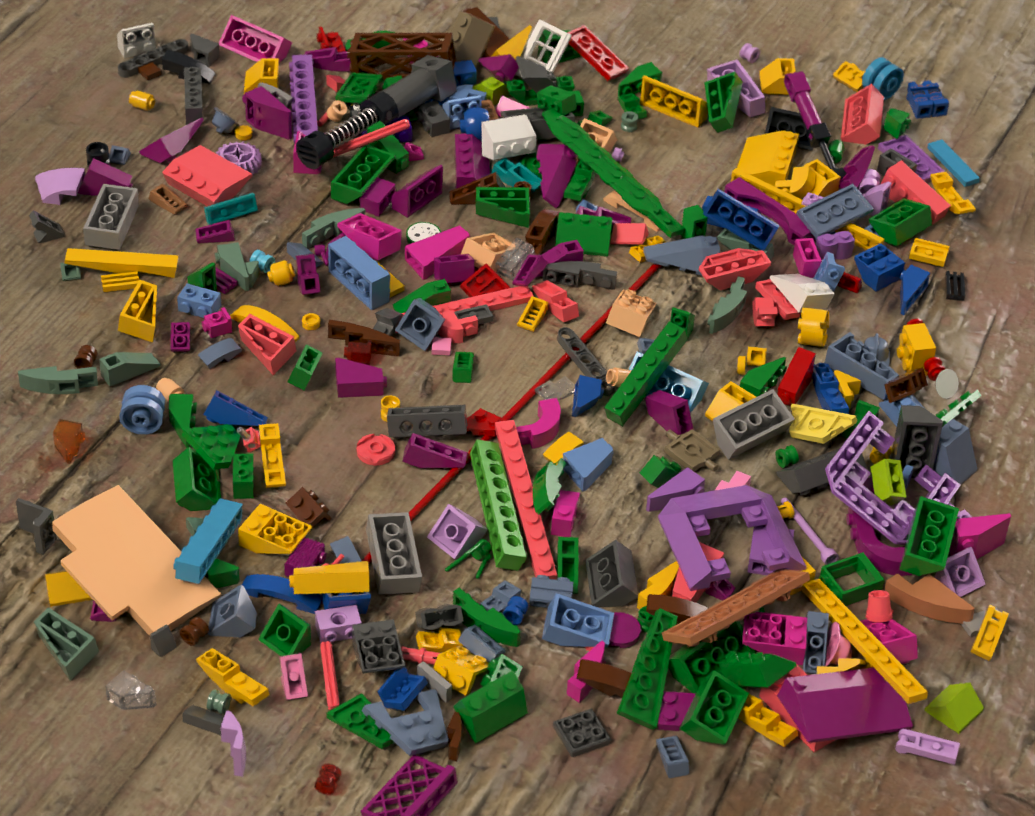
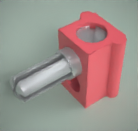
M242 427L237 429V433L243 438L247 452H252L261 446L259 431H256L253 427L244 430Z

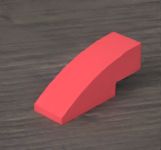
M548 280L532 286L537 297L549 302L548 310L562 322L579 317L578 304L567 297L566 290Z

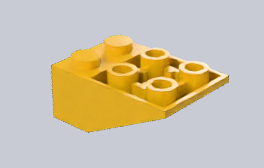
M259 504L238 529L239 546L255 553L291 554L312 529V526Z

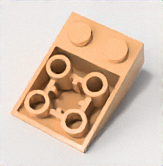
M623 289L612 305L606 324L640 337L657 303L653 302V299L649 297H641L632 290Z

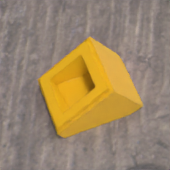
M748 347L746 365H764L766 363L767 348Z

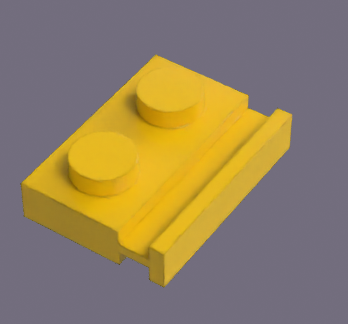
M915 238L909 259L944 267L950 246Z

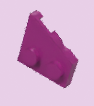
M664 691L658 719V730L680 731L679 728L696 693Z

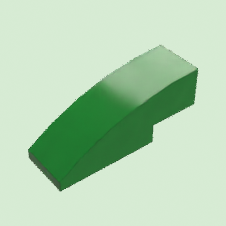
M558 537L557 579L559 577L568 578L573 582V594H578L579 537Z

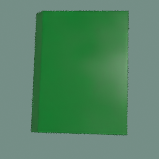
M278 603L258 640L280 656L302 653L311 646V625Z

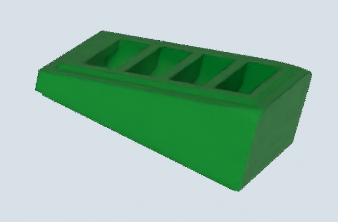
M455 352L452 370L453 382H471L474 362L473 352Z

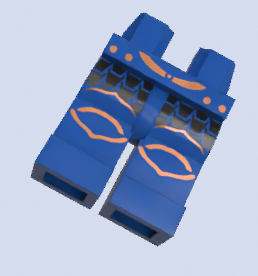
M930 80L924 81L921 85H917L915 82L908 83L907 101L916 119L929 118L931 115L932 117L947 116L949 101L943 98L938 83H932Z

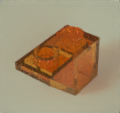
M59 419L53 431L54 445L66 463L71 464L74 456L78 455L80 443H83L85 440V432L83 431L82 423Z

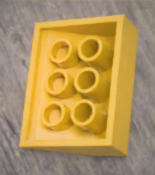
M778 131L747 137L737 169L775 186L776 181L787 180L797 150L799 134L790 131Z

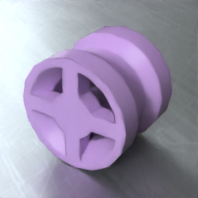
M746 43L740 51V57L747 59L750 63H754L760 55V49L753 48L749 43Z

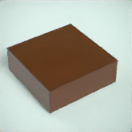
M153 62L138 68V72L147 81L162 75L161 69Z

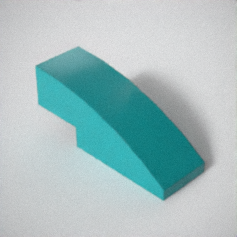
M503 158L493 166L492 173L496 172L502 182L511 187H514L515 183L519 181L530 183L531 192L541 187L540 182L543 180L520 162L515 165L509 159Z

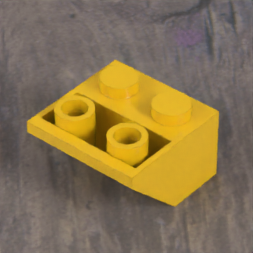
M262 58L249 68L245 74L244 94L255 89V87L257 88L260 82L278 88L279 59Z
M777 58L759 71L762 93L788 95L784 84L785 74L796 72L794 59Z
M816 159L803 166H809L817 173L814 188L810 193L826 197L838 191L840 176L821 161Z
M730 381L718 391L707 409L705 417L713 421L715 417L756 398V396Z

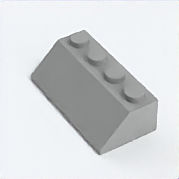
M774 389L713 419L717 445L729 460L787 431L795 419Z

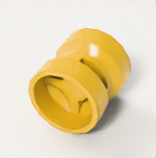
M388 395L381 399L382 420L387 422L388 408H400L398 397Z

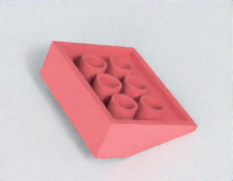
M201 145L174 159L162 172L168 185L205 206L233 199L253 176L252 173Z

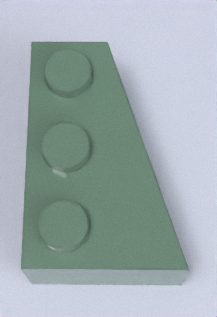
M49 607L34 621L39 637L70 681L99 653L93 636Z

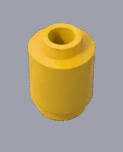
M137 90L136 92H131L129 104H132L133 107L150 111L155 106V99L152 94Z

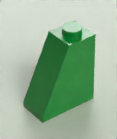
M378 121L367 128V134L386 126L381 121ZM394 135L367 144L396 155V158L387 167L392 172L397 174L408 167L409 153Z

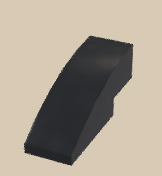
M167 49L162 57V70L176 72L180 79H184V68L201 67L202 83L210 84L215 77V72L185 54Z

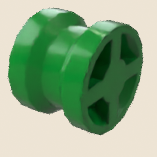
M789 445L785 449L776 450L775 456L780 467L785 468L789 464L798 463L799 455L793 445Z
M647 606L640 608L638 612V622L640 623L641 631L648 632L653 619V615L646 612Z

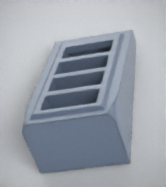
M671 736L656 739L668 778L688 775L689 761L678 737Z

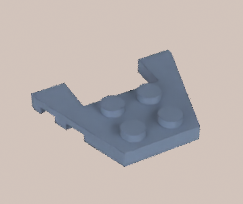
M436 689L418 694L417 700L424 709L421 712L391 718L381 702L364 705L362 712L366 716L370 715L376 721V726L380 729L384 728L391 734L390 738L409 756L444 748L449 741Z

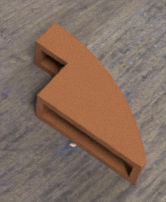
M898 573L886 580L885 591L889 593L890 600L912 612L951 623L963 624V621L970 622L973 620L975 608L930 574L913 585Z

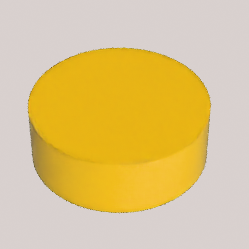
M247 125L238 126L235 129L236 138L242 141L252 138V128Z
M314 313L304 315L302 317L303 328L306 330L318 329L320 327V317Z
M739 356L737 373L738 375H745L746 356Z

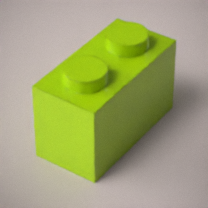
M883 459L870 467L874 493L878 498L891 506L907 498L900 460Z

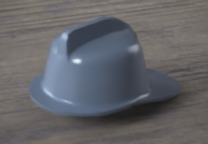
M214 107L216 112L212 119V124L216 127V132L231 133L239 126L232 117Z
M878 333L874 337L866 339L864 348L868 352L873 351L877 355L876 359L884 361L889 365L890 351L887 341L879 337Z

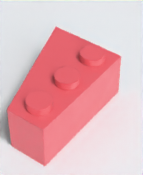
M251 314L238 325L241 341L273 376L297 351L294 336Z

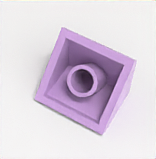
M968 547L948 557L945 569L937 571L935 574V578L960 597L985 585L972 547Z

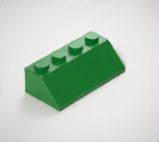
M369 145L363 146L331 181V199L347 204L361 197L396 158V155Z
M920 496L913 514L899 570L921 576L945 569L959 508Z
M739 621L731 623L727 629L717 631V640L712 643L702 642L701 640L696 646L688 647L684 645L670 656L668 668L674 679L692 693H697L702 680L713 670L724 676L718 663L725 658L724 656L732 651L737 653H755L754 649L742 644L743 627Z

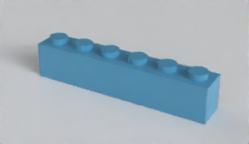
M219 499L216 505L212 506L209 515L205 516L202 525L197 527L195 535L190 537L188 545L183 547L179 558L176 557L173 569L176 570V579L197 584L201 582L215 558L218 557L242 521V503Z

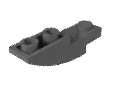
M556 262L547 264L543 269L542 281L548 280L551 283L577 288L579 283L615 290L617 271L601 269V264L594 262Z

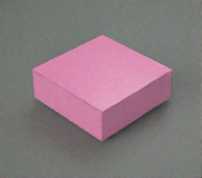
M434 337L431 354L450 355L451 338Z

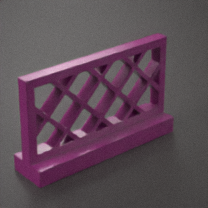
M412 755L361 810V815L395 816L401 814V816H428L458 783L456 769L451 765H447L444 768L422 757ZM415 763L423 766L422 769L410 771V768ZM439 773L437 777L428 779L427 774ZM425 775V780L412 781V777ZM410 778V783L397 785L400 779ZM427 786L423 792L415 793L414 788ZM412 789L413 794L399 796V791ZM388 793H397V797L384 799V796ZM414 800L410 806L401 807V802ZM399 804V808L386 811V805ZM383 806L384 811L377 813L371 812L373 808Z

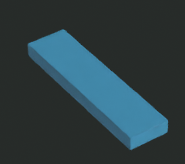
M942 139L928 143L927 148L964 187L979 183L980 178Z

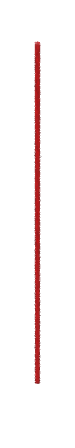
M653 263L629 290L636 292L662 265ZM612 306L580 338L584 344L606 323ZM572 347V348H571V349L574 350V351H578V350H579L578 347ZM565 353L502 418L511 420L567 363L570 356ZM484 435L480 440L490 441L494 436ZM471 449L467 452L465 466L471 461ZM464 467L452 468L409 511L410 522ZM370 552L361 560L368 561V565L372 562Z

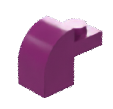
M315 254L297 255V280L300 293L320 292Z

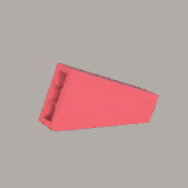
M699 542L707 561L724 558V552ZM679 567L672 597L697 603L707 588L690 591Z

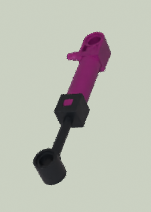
M804 72L785 74V87L791 98L790 100L796 102L807 128L806 136L811 148L820 147L828 167L838 174L841 180L847 173L843 168L835 166L827 148L831 135L826 123H822L810 96L811 88Z

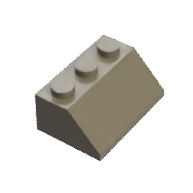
M459 11L450 32L453 33L456 62L472 60L477 69L479 65L478 60L482 58L495 26L470 13Z

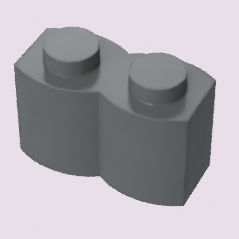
M444 604L437 608H422L415 612L417 627L432 630L442 625L454 626L463 621L462 610L459 605Z

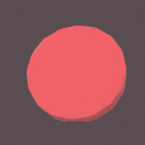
M375 434L366 435L357 443V457L368 465L386 464L394 458L395 443L391 438L380 434V436H375Z

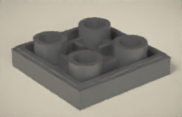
M592 708L553 721L555 731L572 758L611 744V738Z

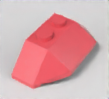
M737 248L706 256L699 266V271L706 282L721 291L730 288L731 284L736 282L738 276L745 278L744 284L753 282L771 266V261L764 251Z

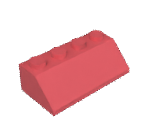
M873 84L845 99L841 132L842 141L867 145L880 137L884 96Z

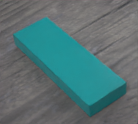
M249 193L204 207L207 224L211 225L258 211L255 194Z

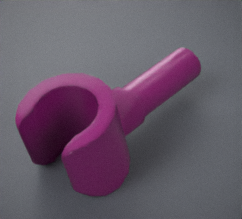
M314 245L315 255L321 256L325 265L329 266L328 259L325 257V246Z

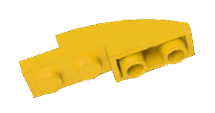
M213 648L196 659L203 671L223 691L231 694V697L240 704L247 702L254 707L270 695L267 687L241 672L239 664Z

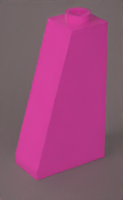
M459 225L406 245L405 261L425 280L434 274V257L460 255L466 239L470 238V235Z

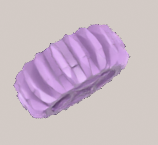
M237 141L236 143L229 142V145L223 144V147H219L216 152L219 156L252 173V175L258 173V170L261 168V153L255 145L251 146L250 143L245 144L244 141L241 143Z

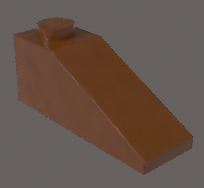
M494 172L449 191L450 204H475L476 187H505L498 174Z

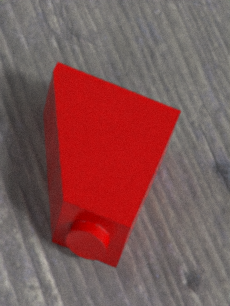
M800 347L796 350L778 387L777 395L785 405L791 407L792 404H796L810 384L816 353Z

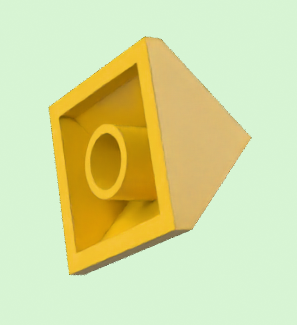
M67 571L44 574L50 607L92 600Z

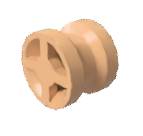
M336 100L331 104L326 113L330 120L339 122L348 109L345 103Z

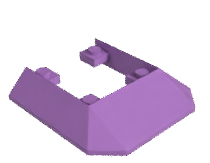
M868 411L826 466L825 471L832 494L891 542L906 545L915 509L905 500L898 502L894 509H892L863 485L871 473L856 461L869 443L884 455L895 441L892 436L881 428L884 423ZM925 465L914 479L929 491L925 498L944 504L949 503L960 487V484L948 474L944 473L941 477L928 465Z
M743 485L671 498L658 515V520L690 591L710 588V582L730 578L731 572L725 559L707 561L697 539L699 536L710 535L707 519L742 514L748 528L764 525L775 549L762 551V558L768 571L783 568L796 571L806 570L802 556L772 495L750 486Z

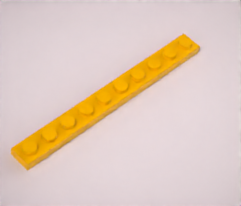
M737 168L732 171L731 182L740 177L794 213L806 207L802 205V199ZM853 223L835 231V233L841 231L850 232L855 239L854 244L865 250L880 243L884 245V238Z
M820 579L803 584L801 587L802 592L822 613H829V620L832 623L837 622L839 624L840 632L908 704L927 699L928 691Z

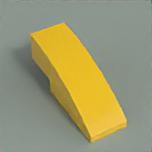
M677 561L648 579L647 588L638 594L637 608L639 610L647 606V596L649 594L671 595L679 569Z

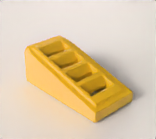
M531 296L517 326L534 332L547 313L549 302Z

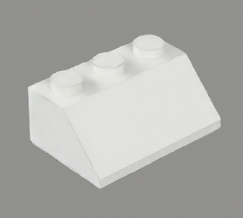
M527 115L482 122V156L496 160L536 152V134Z

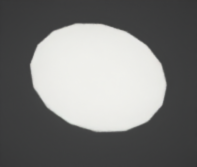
M945 369L939 373L936 379V390L945 399L955 395L959 385L958 377L953 370Z

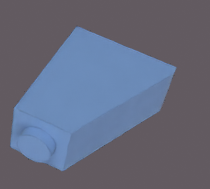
M601 438L563 453V460L567 463L564 470L582 492L586 491L612 464L613 448Z

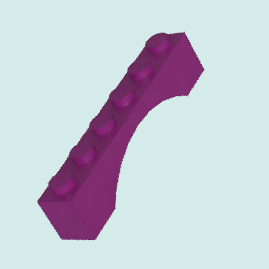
M738 177L725 185L724 192L746 206L758 209L762 214L778 223L791 244H795V239L813 238L815 241L816 238L796 213L742 178Z

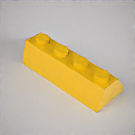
M645 75L643 76L641 105L697 128L708 118L707 102L703 99Z

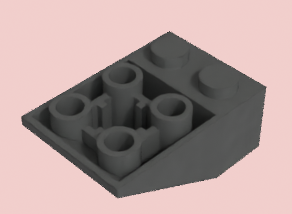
M394 619L352 625V643L362 673L405 668Z

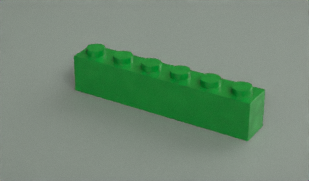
M670 321L667 323L604 407L608 419L622 427L686 343L685 329Z

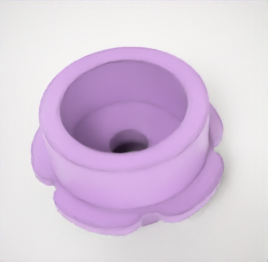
M615 147L611 156L614 160L621 162L624 155L622 148Z

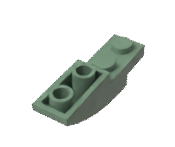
M354 208L337 211L312 221L311 228L302 233V244L307 249H310L333 235L337 237L342 233L337 227V223L359 213L365 215V209Z
M738 276L736 282L731 284L730 294H727L726 298L721 297L719 302L714 304L713 315H709L707 325H710L709 333H716L728 326L743 310L747 291L744 290L745 278Z
M57 366L18 371L20 387L40 393L76 394L80 393L79 388L98 386L96 367L57 371Z

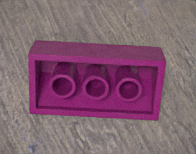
M455 134L456 188H459L490 175L489 158L482 156V142L473 134Z

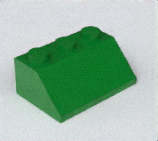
M903 198L869 218V223L878 235L885 239L884 242L898 246L932 225L931 207Z
M559 212L555 246L563 242L578 240L584 250L583 254L608 257L612 218Z
M190 447L173 459L176 503L189 511L211 510L212 506L216 505L218 500L221 499L218 469L213 470Z
M732 651L724 656L725 658L718 663L725 678L738 686L769 687L797 666L794 661L774 654H763V652L737 653Z
M513 670L464 697L453 706L455 711L459 712L460 719L475 744L528 713L524 688Z
M713 670L702 680L679 729L697 741L726 744L749 693Z

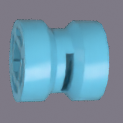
M256 250L251 255L250 262L258 261L260 270L267 273L270 271L271 264L275 263V258L271 255H265L261 250Z

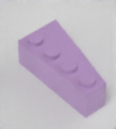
M738 60L707 69V81L736 72L743 82L737 108L749 117L765 113V96Z

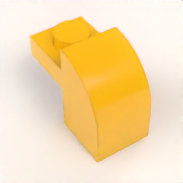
M809 166L793 167L792 179L776 181L775 187L802 199L808 192L813 190L817 173Z

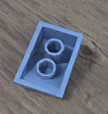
M556 593L547 609L542 639L560 646L595 647L600 641L605 642V647H608L614 613Z

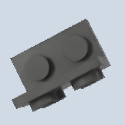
M18 498L16 506L19 527L34 534L36 552L44 555L57 539L52 528V521H54L53 511Z

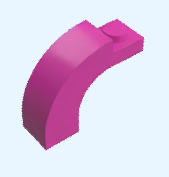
M557 398L538 401L539 420L530 425L516 427L521 445L530 444L531 448L535 449L548 444L555 438L559 431L561 413Z

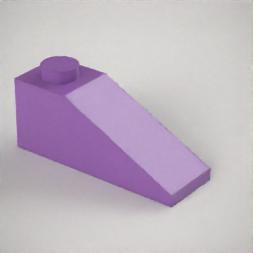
M687 467L648 495L646 510L651 512L664 509L671 498L704 493L705 479Z

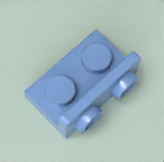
M826 252L813 279L825 282L834 292L845 271V267L836 264L833 253Z

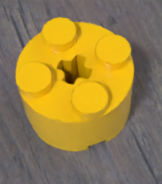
M802 308L801 318L798 320V329H801V333L798 335V344L826 345L828 337L826 333L830 320L828 310Z

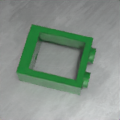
M864 552L822 566L819 579L845 606L867 599L871 591L883 590L885 581ZM857 572L865 582L861 586L843 591L835 579Z

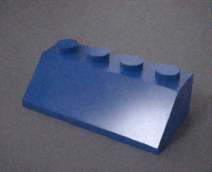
M717 189L703 212V215L762 251L765 250L779 228L778 224L720 189Z

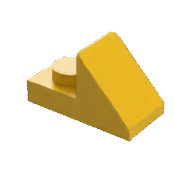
M834 370V375L839 382L838 389L850 409L854 395L859 394L861 381L839 370Z

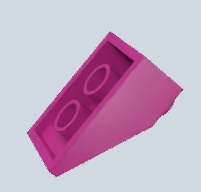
M362 213L337 223V227L373 260H381L399 251L401 248L402 230Z
M1011 514L957 519L949 555L952 556L968 547H972L977 560L1003 545Z
M893 619L887 622L861 620L863 625L901 664L918 659L917 635Z

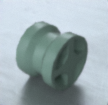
M631 111L624 112L621 118V129L625 132L636 131L638 115Z
M213 689L207 699V710H217L219 714L224 715L229 709L231 694H221L219 690Z

